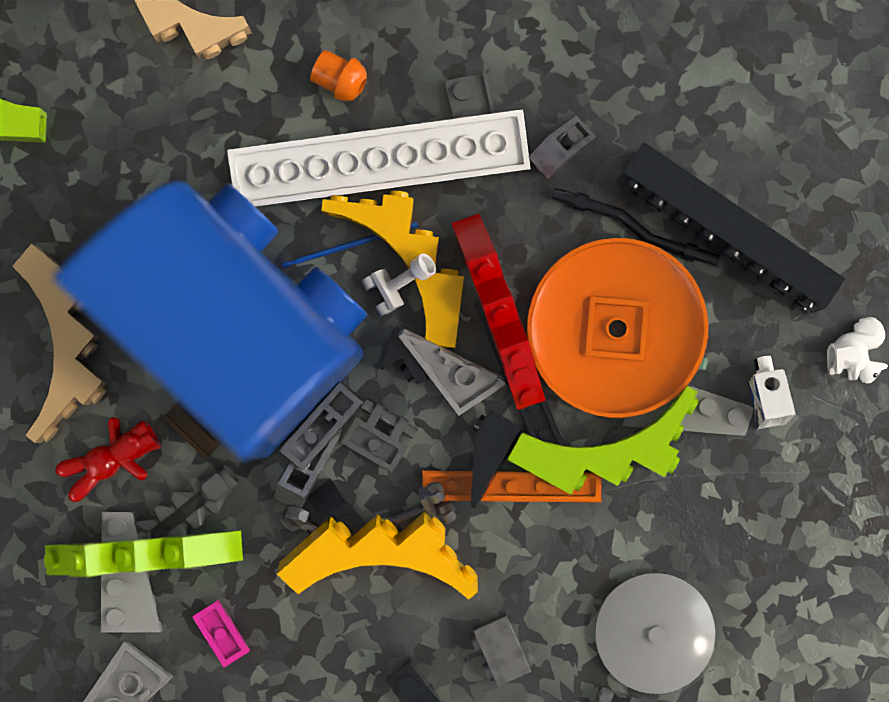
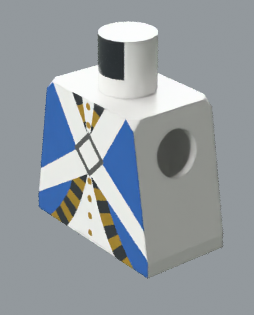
M771 356L756 358L753 360L756 374L749 381L757 429L786 425L795 415V410L784 369L774 370ZM765 385L769 386L772 391L768 390Z

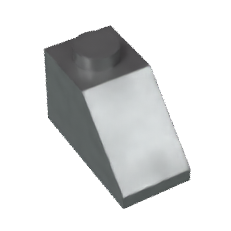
M576 115L550 134L534 150L529 159L549 179L581 152L596 136Z

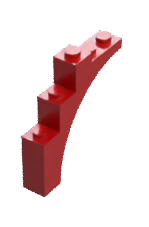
M480 214L451 223L458 247L487 320L517 410L545 401L528 337L519 319L511 291L503 276L497 252Z

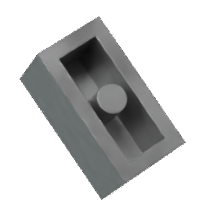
M506 613L473 627L475 635L470 637L477 654L483 652L487 663L482 666L489 681L495 679L499 687L531 672Z

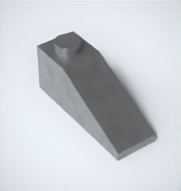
M339 383L280 451L303 471L364 403L342 383Z
M345 427L332 438L303 471L291 461L276 487L273 499L288 507L302 508Z

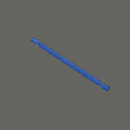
M417 221L411 223V229L418 227ZM374 234L305 255L292 261L283 262L282 266L286 268L293 264L306 262L381 238Z

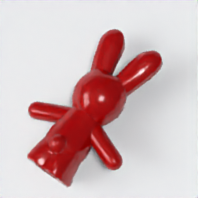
M111 417L108 420L109 446H96L85 456L67 459L58 463L55 473L60 477H70L87 471L70 488L68 493L69 500L76 503L81 501L99 481L113 477L120 466L140 481L147 478V471L133 460L162 448L153 428L147 421H140L130 431L121 436L119 419Z

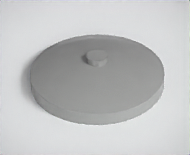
M642 573L622 581L605 597L595 621V643L603 664L619 682L643 693H668L688 685L704 670L714 649L715 624L707 602L690 584L678 577L665 573Z

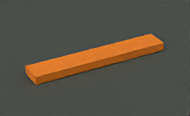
M423 470L422 487L425 488L432 482H440L445 495L443 501H471L473 471ZM498 471L481 501L601 502V477L593 472H584L583 474L587 475V478L579 492L574 489L570 495L531 472Z

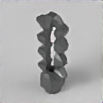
M224 465L208 476H195L191 478L189 483L192 492L175 491L170 496L173 506L159 505L153 508L155 519L140 520L135 523L139 531L138 539L153 538L150 531L201 491V494L208 502L164 537L187 535L188 525L194 529L200 527L204 523L206 510L213 514H217L222 510L225 497L239 484L237 476L228 466Z

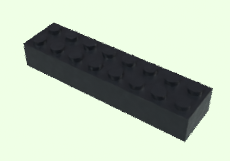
M645 142L640 146L617 180L622 183L620 187L625 192L634 197L638 194L647 200L645 204L657 213L663 211L671 216L670 222L682 230H685L687 227L696 233L694 238L708 247L712 244L721 250L719 255L731 263L737 261L745 267L743 271L756 280H759L761 277L770 284L768 288L781 297L785 294L794 300L793 305L804 313L808 314L809 311L814 313L826 309L846 279Z

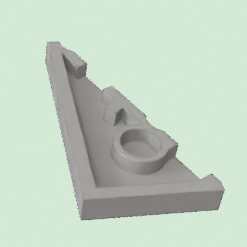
M406 329L398 332L401 341L458 416L506 385L505 379L502 376Z

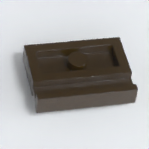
M180 400L163 417L204 459H207L223 443Z

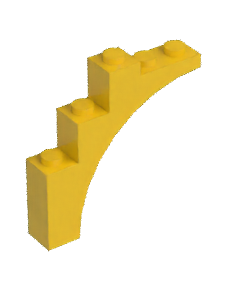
M391 191L390 195H383L382 206H377V201L370 199H360L359 203L348 202L347 197L331 195L330 200L323 199L321 209L323 215L346 219L368 229L384 240L401 257L408 269L411 268V261L420 254L430 256L436 266L439 237H433V232L427 230H416L415 234H410L414 199L409 198L407 192ZM441 269L440 273H435L426 280L416 278L415 282L424 306L426 318L425 339L443 348L455 349L464 276H458L459 271L452 269Z
M423 512L399 534L391 521L388 519L384 521L378 514L353 536H351L349 529L342 522L337 523L330 517L279 562L277 575L297 594L316 581L336 572L372 565L406 567L430 574L454 587L467 599H470L478 592L477 574L469 565L464 566L457 560V555L453 549L445 545L444 525L436 517L431 518L426 512Z

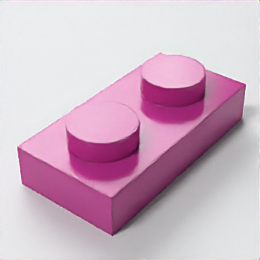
M220 600L192 616L223 667L228 666L250 651V648Z

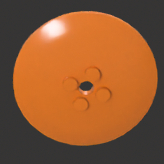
M609 238L579 246L560 258L548 270L537 286L531 301L527 334L536 368L547 385L559 397L586 413L608 418H626L646 414L664 406L679 395L690 383L699 369L706 350L708 316L705 302L697 283L688 270L672 255L659 247L643 241L627 238ZM622 321L626 325V333L622 337H614L609 333V326L612 322Z

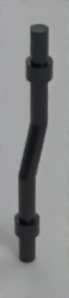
M558 188L554 189L551 199L574 206L573 209L581 212L588 210L617 219L643 242L681 255V259L690 262L697 260L716 267L718 265L720 255L698 249L696 244L689 242L683 244L654 235L624 209L590 199V195L578 192L577 195Z

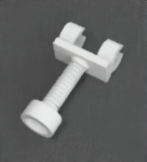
M420 254L411 261L410 269L392 280L384 268L372 273L361 281L366 291L370 288L378 287L385 301L375 307L380 317L404 305L397 290L416 278L426 280L436 273L435 263L430 256Z

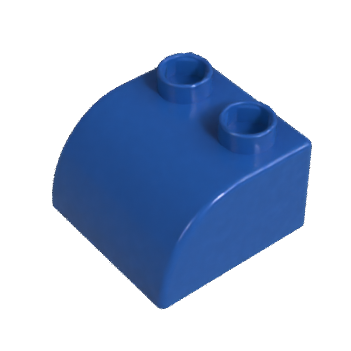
M172 181L157 187L110 221L53 275L54 281L244 460L272 456L364 358L362 348L349 335L367 317V313L319 267H314L297 285L290 281L261 253L278 235L279 230L229 183L225 184L209 202L183 181Z

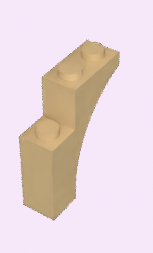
M134 0L157 42L161 40L168 42L179 35V31L184 30L199 59L204 57L206 60L214 58L221 53L222 48L229 44L232 46L239 45L247 40V35L252 33L243 16H211L193 10L178 0Z

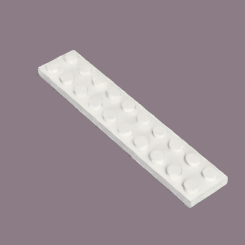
M523 109L227 150L232 186L254 206L531 169Z

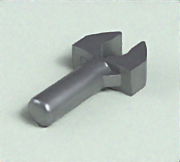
M289 506L287 511L284 510L280 519L284 527L292 532L302 529L311 534L319 527L318 524L308 520L309 512L298 507Z

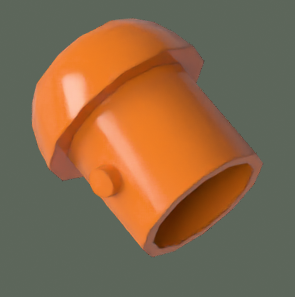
M324 50L313 66L310 81L333 92L335 100L348 102L356 99L363 91L367 72L356 58L348 61L328 50Z

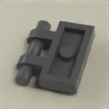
M366 399L361 410L370 414L368 421L364 422L355 417L341 443L393 473L407 449V446L398 442L401 434H404L413 439L418 429L409 424V420L403 416L399 418L385 410L386 406L379 402L376 405ZM379 420L394 428L390 436L374 428Z

